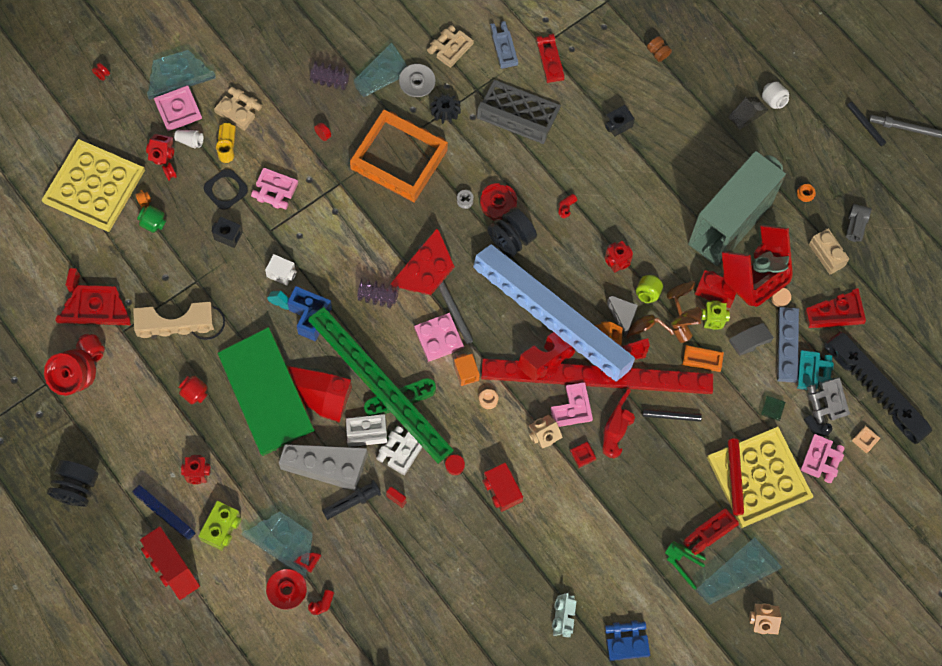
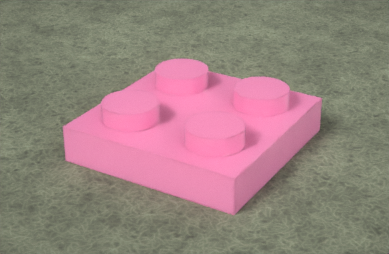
M189 86L154 98L167 132L202 119Z
M450 313L414 326L428 362L464 349Z

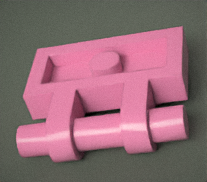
M263 168L256 182L257 187L262 189L260 192L253 190L251 197L256 198L258 202L272 204L274 208L286 210L288 202L282 200L284 197L292 198L298 185V180ZM268 191L276 193V197L267 195Z
M814 434L800 471L817 478L824 472L826 473L824 481L832 483L834 477L837 476L839 462L843 460L845 448L837 445L836 450L831 449L833 441ZM827 456L832 458L830 466L825 464Z

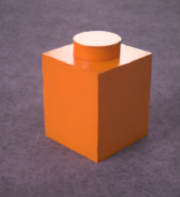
M473 354L457 356L454 359V368L460 385L464 386L479 381L480 374Z

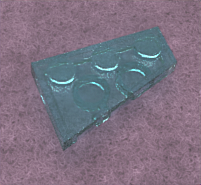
M391 43L354 79V84L362 97H365L398 80L401 72L407 65Z

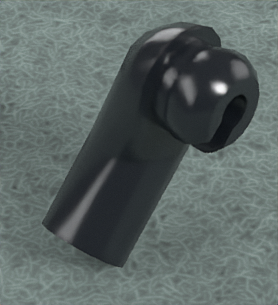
M812 415L803 419L813 434L827 436L833 430L832 425L829 423L818 424Z

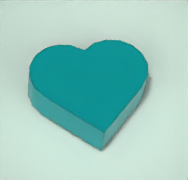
M282 291L270 292L267 297L270 303L285 310L289 309L287 303L289 297Z

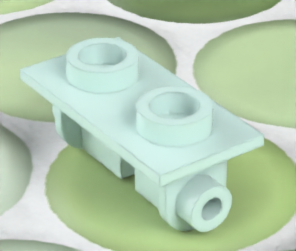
M568 593L558 595L555 601L556 612L552 623L553 636L562 634L563 637H570L573 634L574 619L568 618V615H575L577 601L574 596H568Z

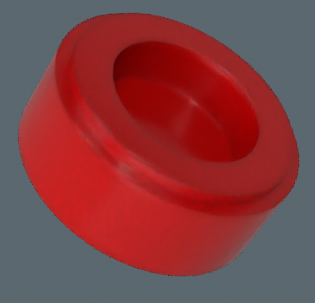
M320 122L314 127L316 134L323 141L331 138V132L324 123Z
M459 455L449 456L445 462L446 471L451 475L461 474L465 468L464 459Z

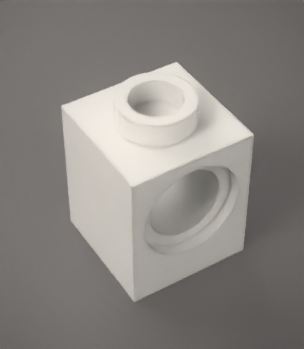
M273 254L265 269L268 278L286 286L290 281L294 280L297 273L293 262Z

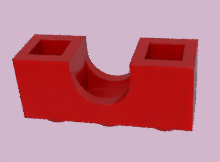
M555 332L547 336L544 348L548 352H543L534 345L520 356L517 367L533 381L539 377H544L553 367L557 368L564 359L571 358L575 353V348L563 341Z

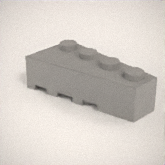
M285 445L279 466L284 471L355 491L368 456L367 448Z

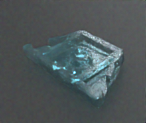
M189 50L182 51L153 61L150 87L147 95L150 100L185 86L190 87L215 79L216 76L213 71L205 67L202 61L196 59Z
M281 512L274 514L268 520H263L248 531L242 532L241 535L290 569L297 571L304 578L307 576V568L295 561L302 556L300 562L308 566L313 533Z

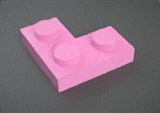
M585 383L567 385L566 393L569 404L551 407L552 418L557 422L558 427L591 422L593 417Z

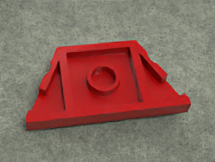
M438 229L434 231L391 282L390 285L393 288L431 296L454 269L455 265Z
M77 285L72 292L71 298L66 301L65 308L55 319L57 323L131 325L116 286Z

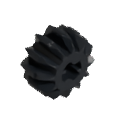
M449 92L446 96L440 93L439 97L435 96L430 104L431 115L435 116L436 121L441 119L442 124L445 121L451 124L452 119L457 120L458 114L461 113V103L457 101L455 95L450 97Z

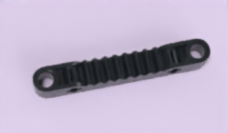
M838 332L824 344L827 352L843 369L852 371L851 375L857 374L856 380H863V387L869 386L867 392L873 391L872 397H879L877 403H884V410L890 409L888 415L893 414L894 424L912 443L918 444L932 432L929 423L845 333Z

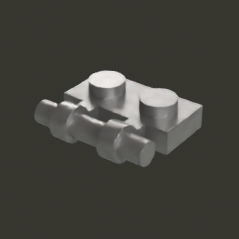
M839 377L820 382V391H816L815 385L807 386L809 392L807 396L813 406V417H816L818 424L825 422L823 415L828 414L829 420L850 415ZM822 397L824 398V402L826 405V407L821 408L819 402V398Z

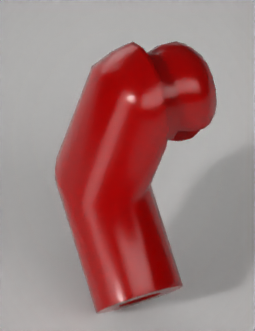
M573 193L558 204V214L561 218L569 217L571 214L570 206L578 201Z

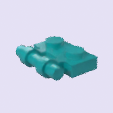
M801 350L799 354L797 389L808 390L807 386L815 385L817 390L820 382L831 379V370L834 367L832 356L825 355L823 361L820 360V353ZM819 368L824 370L823 377L819 376Z

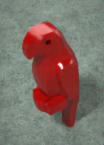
M630 389L621 398L604 428L602 451L609 458H617L621 455L622 448H619L617 443L624 437L628 426L633 424L635 420L633 413L626 409H621L631 392Z

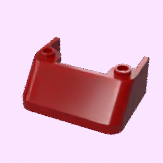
M761 225L762 244L754 251L755 259L769 251L772 252L774 257L789 256L788 269L783 272L768 271L767 273H759L754 270L753 265L751 266L750 255L722 252L723 278L725 283L749 306L758 307L791 282L793 271L789 228Z

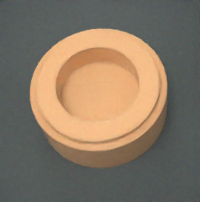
M782 288L771 297L772 303L777 307L787 306L791 300V293L786 288Z
M492 389L483 390L479 395L480 405L485 409H493L498 404V394Z

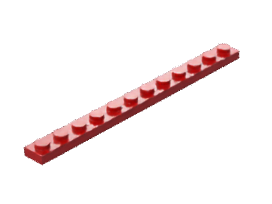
M483 359L481 379L562 385L585 383L586 386L699 394L713 393V374L631 368L629 372L616 382L597 366L560 364L557 368L553 367L544 377H539L533 381L517 367L519 361Z

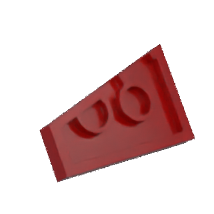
M859 288L852 290L848 294H841L833 300L823 301L808 307L805 310L808 328L859 325L866 322Z

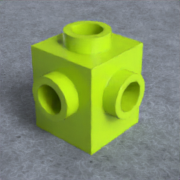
M720 301L707 302L705 309H702L701 320H704V328L723 329L730 316L729 310H726V303H721Z

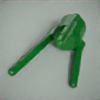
M673 541L665 552L669 556L667 561L673 564L688 584L696 590V585L675 560L680 561L685 556L694 563L704 567L705 564L695 557L706 560V557L700 554L694 555L691 549Z

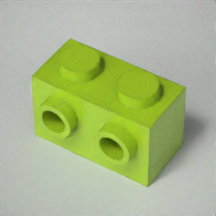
M217 501L198 536L199 539L222 551L224 546L227 547L231 542L233 529H237L241 522L239 511Z

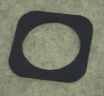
M224 169L205 183L204 192L219 209L226 210L245 197L248 193V188L233 170ZM224 177L234 179L239 185L238 195L230 201L218 200L212 192L214 183Z

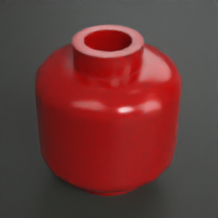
M95 334L80 336L76 344V349L88 353L94 363L101 360L105 352L104 345Z
M187 376L178 387L180 389V396L190 404H195L197 401L201 404L208 396L206 393L208 386L197 376Z

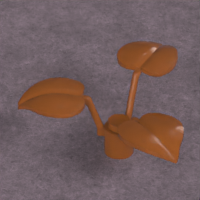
M694 280L675 286L666 295L668 299H675L679 316L671 322L672 329L659 318H655L654 314L636 320L630 326L626 335L627 338L650 329L655 322H658L671 335L675 334L679 343H684L691 339L693 335L687 325L701 324L702 310L700 307H694L682 313L679 297L687 295L695 285Z

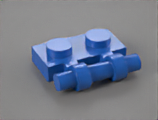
M633 620L631 623L625 624L615 622L612 625L605 626L606 634H614V639L606 640L609 661L650 656L648 636H639V630L646 629L645 621L638 622ZM621 632H632V637L621 638Z

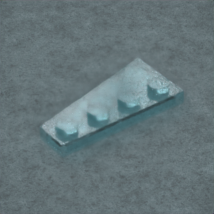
M754 537L701 584L696 591L708 605H711L780 570L782 566Z

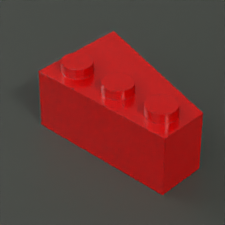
M160 526L140 539L144 546L141 548V551L147 559L149 557L152 558L151 566L156 573L158 571L162 573L159 577L165 587L169 585L179 600L200 587Z

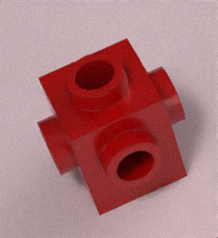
M154 134L146 147L148 160L153 161L155 164L163 165L172 159L175 151L172 147L173 137Z
M623 241L619 243L614 242L607 247L605 262L614 273L630 266L633 257L632 249L629 245H625Z
M202 455L185 457V464L181 465V475L184 476L187 483L193 485L207 483V476H210L211 466L207 463L206 458Z

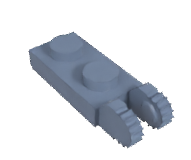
M501 22L502 33H497L494 23L490 24L492 40L500 69L517 66L518 59L506 22Z

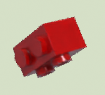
M704 270L695 295L710 301L726 303V307L730 308L736 293L718 273Z
M506 462L484 472L482 482L485 489L491 491L493 495L491 500L495 508L499 507L500 511L503 512L523 502V495Z

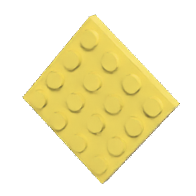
M78 139L42 198V202L110 232L145 169L140 165Z
M779 427L739 443L744 514L736 516L741 528L814 497ZM728 448L708 455L707 459L732 508Z

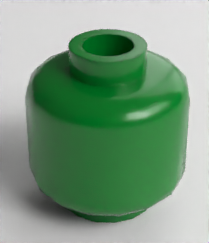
M152 205L143 207L137 218L139 226L151 233H155L158 229L162 230L167 221L164 219L165 213Z

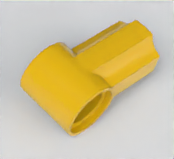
M223 123L219 126L216 150L219 160L223 163L231 162L235 156L236 126L230 123Z

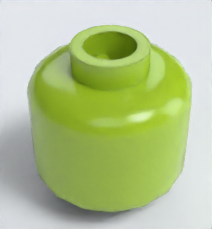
M655 275L642 276L636 287L638 298L644 303L657 301L663 290L662 281Z

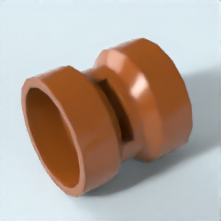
M661 36L654 38L647 45V49L650 53L655 54L654 57L658 62L666 59L672 52L669 46H665Z

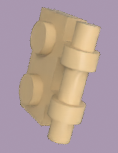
M452 25L444 29L437 40L434 39L430 43L431 46L427 49L430 54L439 51L437 59L450 68L474 42V40L460 30L454 35L455 28ZM446 40H449V42L444 46L443 43Z
M231 87L228 93L233 95V97L230 99L224 96L214 111L245 131L255 118V114L251 111L253 108L260 111L262 105L254 97L250 98L245 95L241 89ZM241 100L247 105L243 107L238 102Z

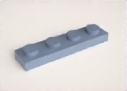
M780 307L778 310L777 381L797 383L799 309Z

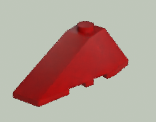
M287 366L304 405L315 411L319 416L340 423L352 389L351 380L333 374Z

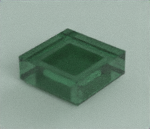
M767 396L761 415L780 421L786 402Z

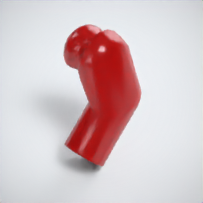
M325 590L322 600L310 602L308 610L311 614L319 615L328 611L334 592Z

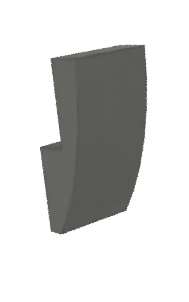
M762 323L735 335L729 342L740 356L754 351L757 346L770 343L774 337L765 324Z

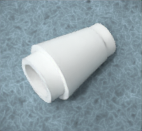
M177 130L174 139L195 149L202 146L204 136L197 130Z

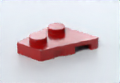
M647 338L622 346V348L634 356L636 360L646 358L650 344Z

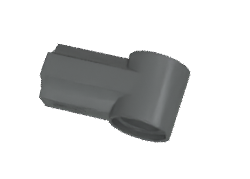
M855 203L852 204L848 216L850 221L846 238L853 242L862 241L872 208Z

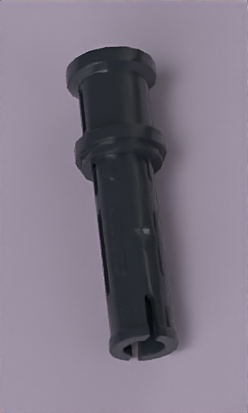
M373 479L370 484L362 488H356L354 493L324 509L322 508V511L328 521L359 503L366 504L367 500L382 494Z

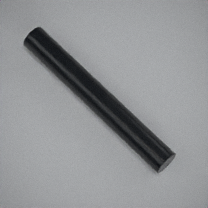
M850 102L847 105L849 110L881 147L887 143L858 107L853 102Z
M643 409V417L701 422L702 414Z

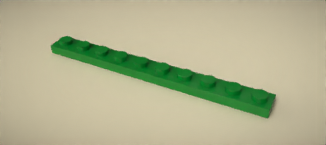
M325 307L309 317L308 321L437 464L454 451Z

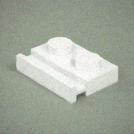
M385 414L346 419L348 447L387 443Z

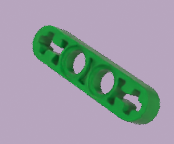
M426 378L398 389L403 395L408 390L415 393L414 398L408 400L414 404L432 397L436 392V384L432 379ZM425 384H427L429 387L432 386L430 392H427V390H422L424 389ZM416 387H419V391L421 394L420 396H418V391ZM378 397L367 400L364 405L367 416L384 415L390 413V411L384 404L383 407L385 409L379 406L380 399ZM373 404L374 407H377L376 412L368 410L370 409V405Z

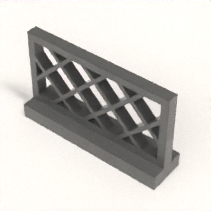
M494 80L483 102L478 107L477 119L544 144L561 105ZM495 87L502 89L504 93L496 95L494 92ZM518 95L521 99L513 101L510 96ZM507 97L509 103L501 105L499 99ZM495 100L497 106H490L487 102ZM527 102H536L538 106L530 108ZM524 104L526 109L518 111L516 105ZM512 107L514 113H508L504 109ZM549 107L554 109L555 111L553 113L546 114L544 109ZM540 110L543 116L535 118L532 112ZM528 113L531 119L526 120L521 118L520 115ZM545 120L547 127L539 125L537 122Z

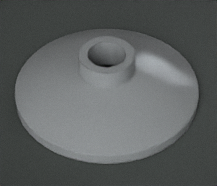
M412 64L401 72L399 84L407 95L423 97L433 90L435 75L425 65Z

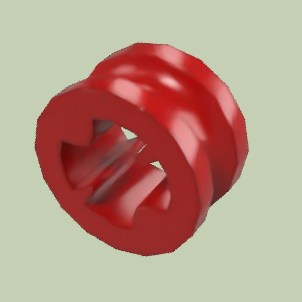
M97 63V67H93L92 72L96 77L104 81L106 79L105 76H109L110 72L101 63Z
M170 162L167 166H161L168 181L172 177L177 178Z

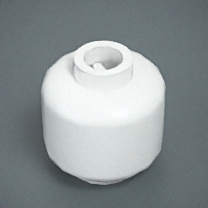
M779 82L768 83L763 88L762 99L773 109L783 108L789 101V91Z

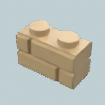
M829 228L813 236L809 243V246L829 275L845 267L849 260V257L843 252V248Z

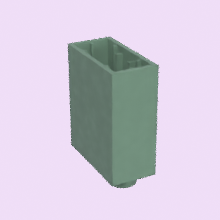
M755 151L701 211L688 245L718 267L723 261L722 252H731L772 206L786 175L783 172L782 164L771 155L763 157Z

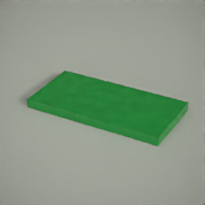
M269 327L218 352V356L262 456L315 431L280 348Z

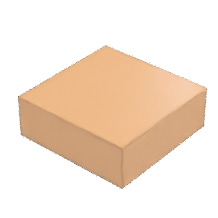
M865 425L852 441L865 453H868L879 441L880 437Z

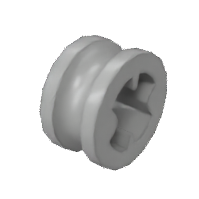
M469 190L460 191L457 195L458 206L463 209L470 208L473 205V194ZM462 197H463V198L469 197V199H468L469 202H467L466 200H465L464 202H462Z

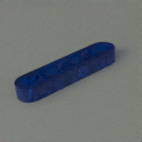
M138 484L134 488L132 493L186 540L190 541L196 534L186 523Z

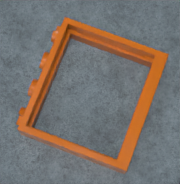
M383 110L350 160L351 170L415 203L448 151V142L440 136L432 135L425 128L415 126L410 120L398 117L392 111ZM385 122L437 149L414 186L362 160Z

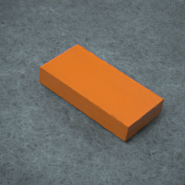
M686 345L682 365L720 372L724 352Z

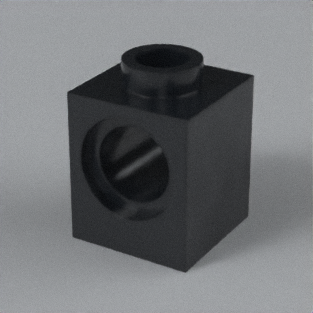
M623 105L606 115L605 128L616 137L632 128L635 118L626 105Z
M220 217L218 222L213 224L211 230L214 240L232 248H235L243 233L241 225L223 217ZM230 230L229 233L222 234V231Z

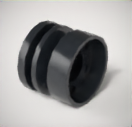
M516 207L506 211L502 215L503 220L496 219L494 223L487 227L488 233L495 245L510 258L522 250V244L527 246L537 238L533 224Z
M59 460L54 474L61 480H51L50 484L54 488H48L47 494L67 505L87 507L89 500L85 497H91L92 493L84 487L95 486L99 475L98 472L79 463Z

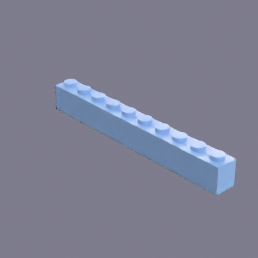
M492 244L476 255L473 268L478 273L485 276L492 284L500 288L507 296H510L521 307L545 324L548 329L555 332L563 341L570 344L578 353H581L593 365H596L605 372L607 376L617 382L631 370L635 360L634 356Z

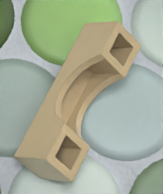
M211 302L191 303L188 312L177 319L162 318L155 312L153 307L133 308L134 331L137 337L150 338L152 335L170 336L174 333L187 335L192 331L207 333L210 330H214V315Z

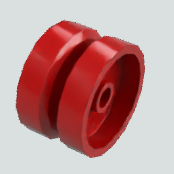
M71 349L55 354L47 360L44 367V377L46 384L53 392L58 395L67 396L91 386L96 377V367L88 353L80 349Z

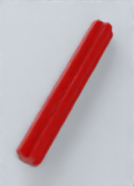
M732 438L728 441L733 515L741 516L744 514L740 446L739 439Z

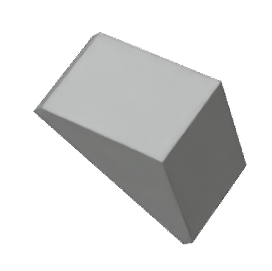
M611 296L608 298L607 306L617 325L623 328L622 335L624 337L628 333L638 305Z

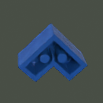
M295 286L287 302L289 311L301 315L297 325L298 334L316 341L320 333L308 319L323 307L330 313L332 309L331 300Z

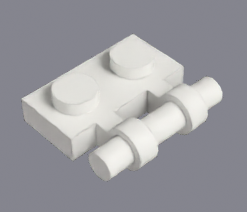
M397 426L394 431L390 432L387 443L379 449L380 453L376 459L383 463L384 459L389 457L388 466L405 476L423 447L409 432L405 437L400 436L403 429ZM395 442L399 443V447L393 452L391 449Z

